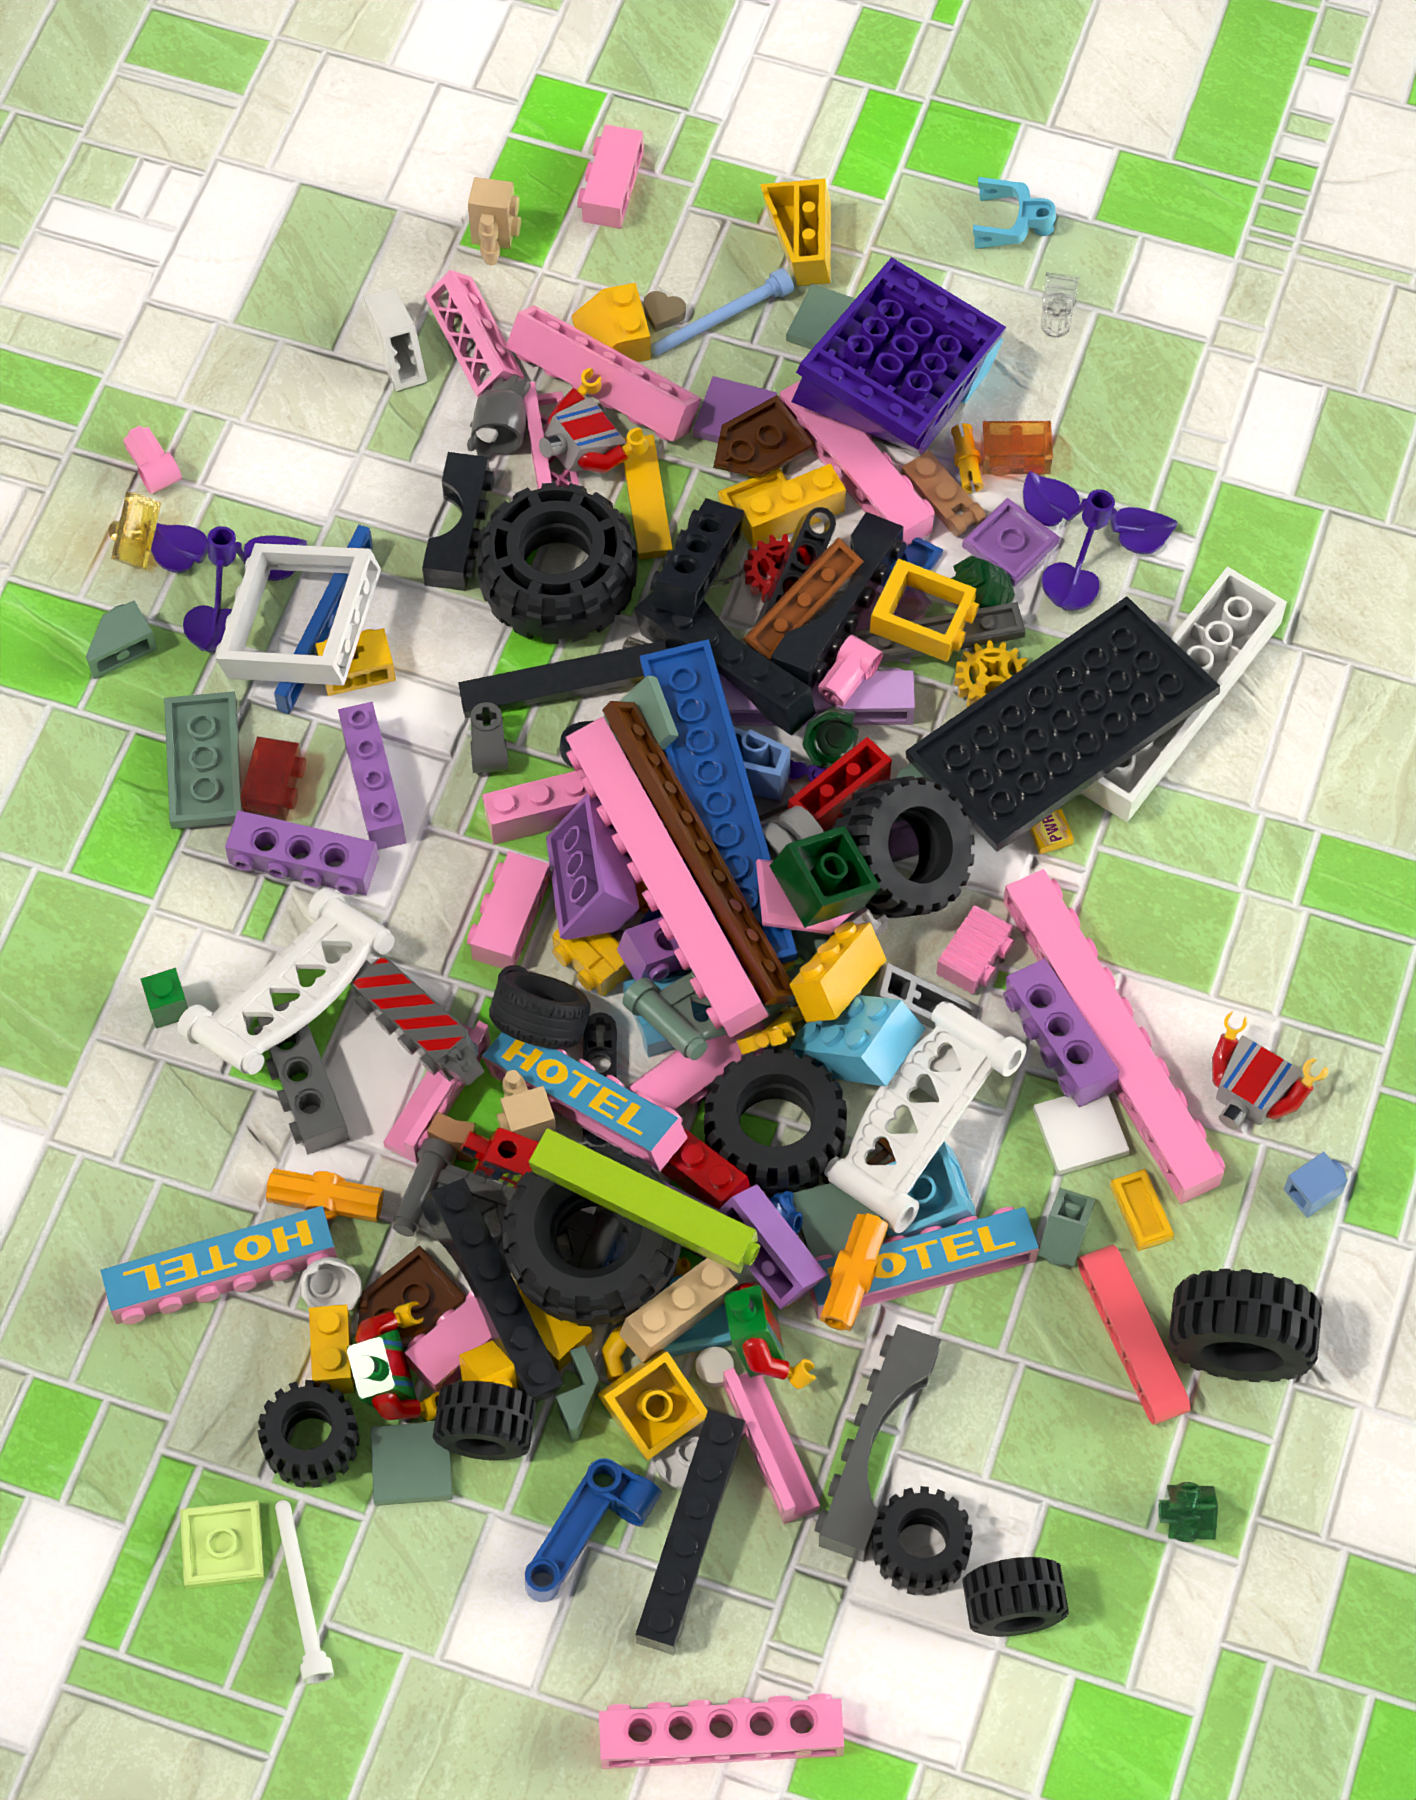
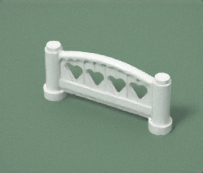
M329 887L322 888L313 896L308 907V914L315 922L214 1014L202 1005L189 1007L179 1019L177 1026L178 1034L192 1044L200 1043L242 1073L256 1074L264 1064V1057L261 1055L264 1051L284 1041L322 1013L348 986L372 952L384 955L392 949L394 937L391 935L390 930L345 903V899L340 893ZM325 945L352 947L348 953L341 955V959L337 963L330 964L326 962L323 950ZM299 969L326 970L323 976L315 979V983L312 986L302 987L300 985L297 973ZM273 993L300 994L298 999L289 1002L286 1010L276 1011L274 1009L271 997ZM247 1016L274 1018L270 1024L263 1026V1030L258 1035L248 1034L245 1022Z
M941 1002L936 1006L931 1016V1020L935 1022V1029L912 1048L888 1085L879 1087L859 1123L846 1158L840 1159L835 1157L831 1159L824 1171L830 1183L881 1216L883 1221L888 1223V1228L896 1233L905 1231L911 1225L919 1210V1202L909 1196L908 1192L989 1074L994 1069L1005 1077L1010 1076L1021 1065L1027 1050L1026 1045L1013 1036L1007 1038L952 1003ZM944 1045H951L961 1070L933 1072L931 1071L930 1064L935 1058L939 1057V1051ZM930 1076L940 1101L912 1103L909 1101V1094L912 1090L918 1088V1081L921 1077ZM908 1107L918 1133L890 1134L888 1132V1125L891 1121L897 1119L896 1114L900 1108ZM879 1139H888L897 1162L896 1165L867 1164L866 1157L871 1151L875 1150V1144Z

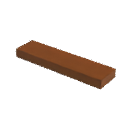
M839 537L836 538L742 640L750 648L771 661V655L786 632L804 626L864 561Z

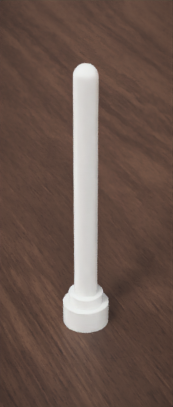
M280 1500L276 1503L275 1510L305 1655L302 1657L303 1663L300 1665L302 1681L304 1684H317L334 1677L331 1659L326 1657V1653L321 1651L291 1505L286 1500Z

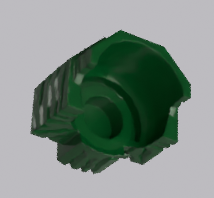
M972 555L953 566L956 574L950 579L977 588L975 603L979 604V608L1012 602L1015 593L1010 575L1005 573L1004 569Z
M831 706L808 721L802 745L813 765L827 769L855 747L859 730L852 727L856 711Z

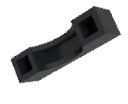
M448 452L441 480L443 497L454 504L462 515L458 523L450 531L428 539L422 571L425 586L465 591L468 578L473 579L475 575L476 558H473L474 549H478V539L482 529H479L480 521L487 519L489 501L485 500L487 491H493L495 472L489 469L488 457Z

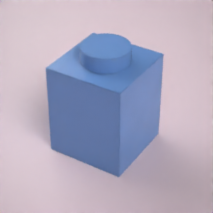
M1323 1151L1288 1175L1283 1190L1308 1218L1342 1195L1348 1179L1341 1164L1335 1159L1331 1160Z

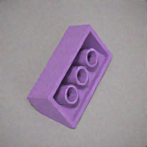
M588 793L546 836L559 935L564 940L617 931L627 920L632 919L639 909L635 880L626 865L631 862V857L628 852L621 855L611 837L617 833L613 824L608 827L605 826L596 810L597 807L602 805L598 796L591 799Z

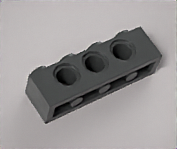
M289 1002L275 1006L274 1009L276 1011H284L288 1008ZM257 1017L259 1027L253 1028L254 1034L258 1035L261 1033L263 1026L270 1024L274 1018ZM307 1024L284 1041L268 1049L271 1058L266 1059L265 1063L272 1081L279 1079L283 1090L277 1091V1095L283 1112L291 1110L294 1122L289 1123V1127L295 1144L303 1142L306 1153L309 1155L350 1139L345 1120ZM283 1043H295V1046L289 1050L279 1049ZM299 1073L308 1075L299 1082L291 1080L294 1075ZM309 1105L320 1107L311 1114L302 1112Z

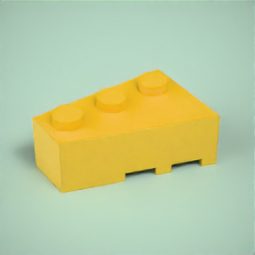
M826 179L760 184L767 212L797 286H806L812 283L815 285L831 283V201Z

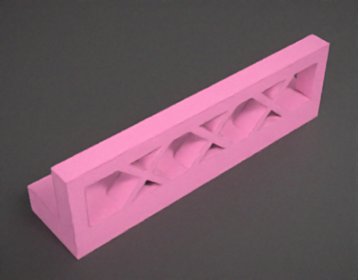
M449 270L427 292L425 298L476 396L480 397L485 390H491L499 378H504L507 381L511 376L518 375L523 379L524 375L511 350L506 348L507 343L473 278ZM448 290L447 308H442L438 298ZM455 314H460L463 319L460 333H455L453 329ZM469 339H473L476 343L473 358H468L466 354ZM486 364L491 375L482 383L479 379L481 366Z
M530 382L531 386L523 400L526 407L527 430L537 489L541 488L542 483H552V480L556 482L558 487L561 485L569 487L570 483L579 485L577 471L571 472L565 469L561 475L556 474L549 469V465L557 456L546 458L539 449V442L541 438H544V434L549 426L548 418L540 413L539 406L558 404L563 398V392L537 395L535 382Z
M478 1021L474 1029L462 1024L467 1029L471 1040L478 1047L476 1059L480 1062L482 1055L491 1044L489 1026L481 1021ZM427 1071L383 1141L384 1147L417 1164L419 1161L417 1153L423 1140L428 1138V1128L438 1112L447 1116L465 1084L456 1078L449 1082L439 1072L432 1075Z
M734 1367L723 1371V1388L736 1417L746 1421L745 1438L783 1524L820 1510L818 1499L762 1374L749 1377L746 1372L738 1376Z

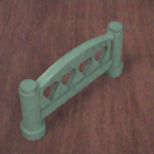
M790 929L797 956L805 961L802 964H795L792 970L786 971L791 982L799 974L800 968L814 957L817 949L828 941L829 938L825 934ZM693 971L662 990L647 977L635 981L625 992L622 1000L623 1005L633 1015H641L685 1058H690L691 1060L700 1058L708 1047L705 1041L727 1035L723 1026L716 1030L710 1018L706 1022H698L694 1019L692 1001L711 1006L707 996L700 1000L689 981L696 977ZM759 997L768 1015H771L772 1013L786 1005H765L763 1000Z

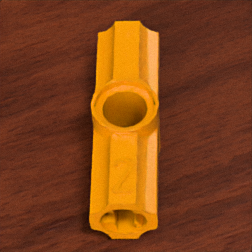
M273 1168L269 1175L266 1191V1201L269 1203L302 1208L305 1211L323 1206L326 1219H334L339 1215L371 1222L378 1221L384 1197L383 1188L346 1182L343 1177L335 1173L316 1171L313 1175L276 1168Z
M857 1213L845 1249H841L838 1254L830 1280L832 1285L820 1315V1321L827 1324L830 1328L839 1331H851L859 1313L863 1296L868 1294L878 1265L876 1260L888 1229V1223L881 1220L878 1216L869 1213Z

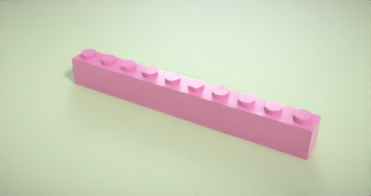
M604 716L566 736L565 738L572 749L566 752L576 772L580 769H583L587 777L582 779L581 782L591 799L598 796L602 805L597 807L596 810L605 826L608 827L613 824L617 833L611 837L621 855L629 853L632 862L626 865L636 883L644 881L648 890L642 894L651 911L654 912L659 909L664 919L658 921V924L667 940L676 939L679 948L674 950V953L682 968L686 970L691 967L696 977L689 981L700 1000L707 996L712 1007L706 1009V1012L716 1030L723 1026L729 1038L769 1017Z
M1042 869L1006 885L1003 903L1037 961L1044 958L1047 960L1119 1069L1118 1089L1114 1092L1179 1203L1182 1204L1220 1186L1225 1170L1222 1157L1216 1150L1212 1151L1207 1144L1204 1127L1198 1119L1193 1120L1188 1112V1103L1181 1089H1175L1169 1080L1168 1067L1161 1057L1156 1058L1150 1048L1151 1040L1147 1031L1143 1027L1138 1028L1135 1023L1129 1001L1125 997L1121 998L1116 991L1115 979L1111 971L1107 967L1103 968L1097 959L1098 952L1091 938H1085L1081 932L1080 921L1076 912L1072 908L1068 909L1062 900L1063 894L1058 882L1055 879L1050 880L1046 871Z

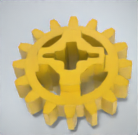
M988 641L987 647L984 649L977 643L974 644L973 654L964 651L962 661H957L955 673L957 674H955L954 686H959L958 697L968 696L966 706L969 707L1012 677L1009 674L1011 670L1016 674L1025 668L1028 662L1027 658L1017 659L1019 650L1015 648L1010 652L1006 651L1005 642H1002L999 648H994L992 641ZM970 673L973 674L972 679H973L974 681H976V683H975L974 685L972 684V682H971V680H970V676H969Z

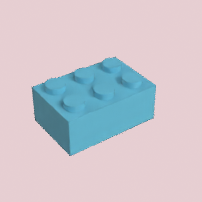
M857 995L837 1019L807 1022L799 1030L798 1036L790 1046V1049L795 1050V1055L799 1058H803L804 1054L815 1058V1067L819 1068L824 1065L832 1073V1079L887 1086L926 1028L900 999Z

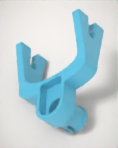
M978 177L980 201L1015 197L1019 202V213L1015 224L1010 229L973 225L975 249L1019 244L1026 238L1029 228H1034V232L1040 236H1047L1054 231L1056 209L1051 200L1030 198L1029 188L1023 182Z

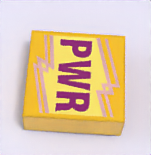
M1062 809L1054 811L1029 829L1039 854L1073 845L1074 842Z

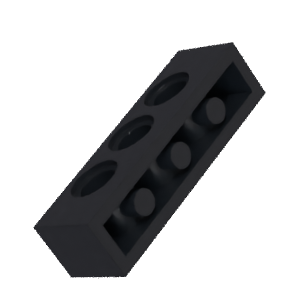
M705 498L699 510L694 509L688 521V528L686 530L681 529L674 551L668 550L664 559L663 569L661 571L656 570L653 575L650 590L654 591V607L684 617H694L741 537L744 510Z

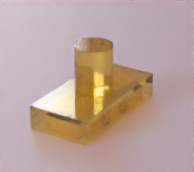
M126 492L120 521H113L108 528L110 538L115 541L111 556L112 560L137 569L147 568L161 502L135 492Z

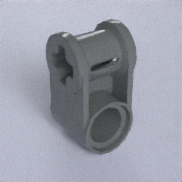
M480 703L473 708L470 716L472 737L470 745L473 773L508 771L506 739H504L501 710L493 703ZM483 723H490V725L483 726Z

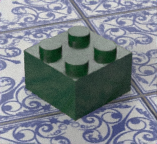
M846 826L788 843L769 866L804 928L862 909L881 888Z

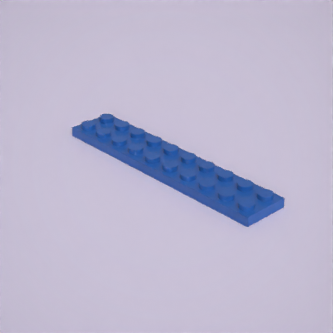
M709 639L639 656L644 678L647 675L657 677L679 735L678 738L664 749L669 764L781 964L798 960L790 929L762 925L756 861L758 859L771 861ZM710 908L712 914L714 915V917H715L717 923L719 924V926H720V928H721V930H722V926H721L719 920L717 919V917H716L714 911ZM726 937L727 941L729 942V944H730L732 950L734 951V953H735V955H736V957H737V959H738V961H739V957H738V955H737L735 949L733 948V946H732L730 940Z

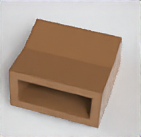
M438 1112L427 1130L428 1138L442 1140L454 1147L458 1153L456 1160L474 1162V1157L461 1152L460 1149L469 1131L476 1133L475 1123L454 1120Z

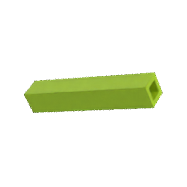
M548 1128L529 1160L530 1167L534 1173L739 1274L744 1265L751 1266L758 1255L761 1245L756 1243L758 1237L755 1229Z

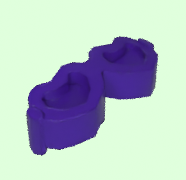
M790 757L789 778L791 780L807 775L811 782L826 770V768L815 765L809 766L804 760L797 761L794 757Z

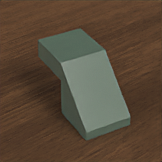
M585 1345L570 1350L572 1365L581 1386L556 1396L557 1408L571 1442L580 1439L598 1398L597 1393L600 1392L599 1377Z

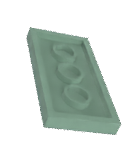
M235 691L164 698L169 820L171 829L234 823L237 811H243L237 698Z

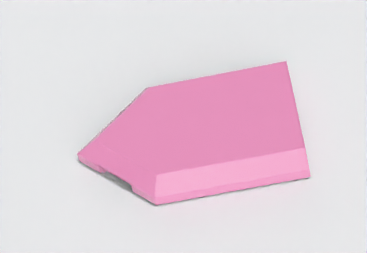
M764 859L756 861L763 926L830 935L837 926L841 925L854 913L851 912L804 928L769 867L773 861Z

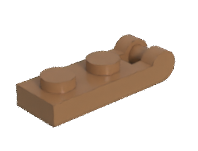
M930 450L902 466L901 474L908 477L915 491L922 499H926L931 504L934 513L955 537L965 533L966 527L971 524L978 525L986 519L983 508L977 502H973ZM960 510L963 512L961 515L955 514Z

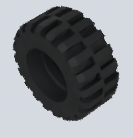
M907 776L869 784L868 787L861 788L854 793L853 800L847 801L841 809L844 817L837 818L834 829L846 826L881 887L865 907L874 915H881L883 913L887 918H902L940 911L946 908L949 902L955 901L962 891L959 887L966 886L971 874L967 871L968 867L973 866L975 854H971V845H975L974 834L970 835L968 829L971 822L967 814H962L960 809L963 806L955 796L949 797L950 791L941 784L934 785L931 779ZM898 816L902 817L911 826L919 846L918 863L909 879L899 873L889 853V832Z
M763 1048L762 1055L754 1056L753 1052L741 1055V1063L738 1065L735 1061H731L724 1067V1077L718 1075L713 1080L711 1093L707 1094L704 1104L705 1144L748 1176L750 1187L757 1184L762 1191H766L767 1198L772 1197L777 1192H799V1187L804 1185L807 1189L819 1185V1176H825L824 1171L830 1160L835 1157H841L846 1139L847 1106L846 1101L842 1099L843 1090L839 1082H831L832 1073L824 1065L819 1068L815 1067V1058L804 1054L803 1058L796 1057L795 1050L784 1048V1053H774V1048ZM768 1099H781L800 1107L808 1115L811 1126L806 1135L800 1140L786 1146L771 1147L757 1143L749 1138L740 1127V1118L749 1107L758 1102Z
M1229 1268L1219 1269V1271H1201L1199 1275H1189L1175 1288L1168 1337L1169 1346L1182 1363H1188L1191 1368L1198 1371H1206L1209 1375L1216 1377L1220 1375L1231 1380L1239 1381V1379L1249 1380V1382H1260L1261 1380L1279 1382L1281 1379H1295L1298 1375L1303 1376L1318 1359L1322 1307L1313 1292H1309L1308 1288L1304 1285L1295 1284L1293 1280L1286 1277L1279 1278L1272 1273H1257L1247 1269L1235 1271Z

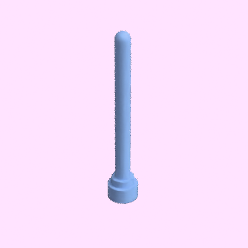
M784 268L770 273L769 278L765 280L766 284L651 344V354L655 356L661 355L770 296L782 298L794 292V284L790 275Z

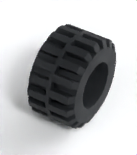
M305 1380V1386L298 1387L297 1381L290 1383L289 1391L284 1393L280 1388L274 1393L276 1397L275 1402L268 1399L264 1405L266 1414H260L259 1416L260 1430H258V1439L266 1461H268L270 1469L274 1474L278 1472L281 1480L289 1483L292 1479L296 1487L304 1488L305 1482H311L312 1488L321 1487L320 1480L327 1478L330 1484L337 1480L335 1473L340 1471L344 1475L349 1470L348 1460L354 1461L357 1456L355 1447L359 1446L360 1437L352 1406L348 1400L345 1401L343 1393L338 1389L332 1392L330 1384L322 1382L320 1387H316L314 1380ZM320 1419L331 1426L328 1438L316 1448L300 1450L287 1443V1437L291 1429L303 1420Z
M463 1381L446 1385L439 1391L433 1430L434 1442L452 1453L474 1459L509 1460L521 1457L530 1451L536 1402L526 1393L499 1383Z
M921 1486L920 1493H914L912 1487L904 1489L902 1497L895 1494L889 1498L888 1506L883 1504L879 1511L878 1519L875 1520L872 1538L875 1565H880V1574L884 1579L888 1577L892 1579L891 1586L899 1590L901 1585L907 1587L906 1594L915 1595L917 1589L923 1590V1596L932 1595L935 1588H938L940 1592L948 1589L949 1582L952 1581L955 1584L960 1579L962 1570L965 1571L969 1561L973 1542L971 1541L973 1535L972 1524L968 1525L969 1516L965 1509L961 1511L958 1509L959 1501L954 1497L949 1501L946 1500V1492L937 1489L936 1495L930 1494L929 1487ZM912 1525H928L942 1535L945 1541V1548L936 1556L918 1558L910 1555L903 1549L899 1542L900 1533Z
M1017 1557L999 1560L974 1569L962 1579L969 1626L975 1633L996 1637L1033 1633L1056 1625L1069 1614L1061 1565L1051 1559Z

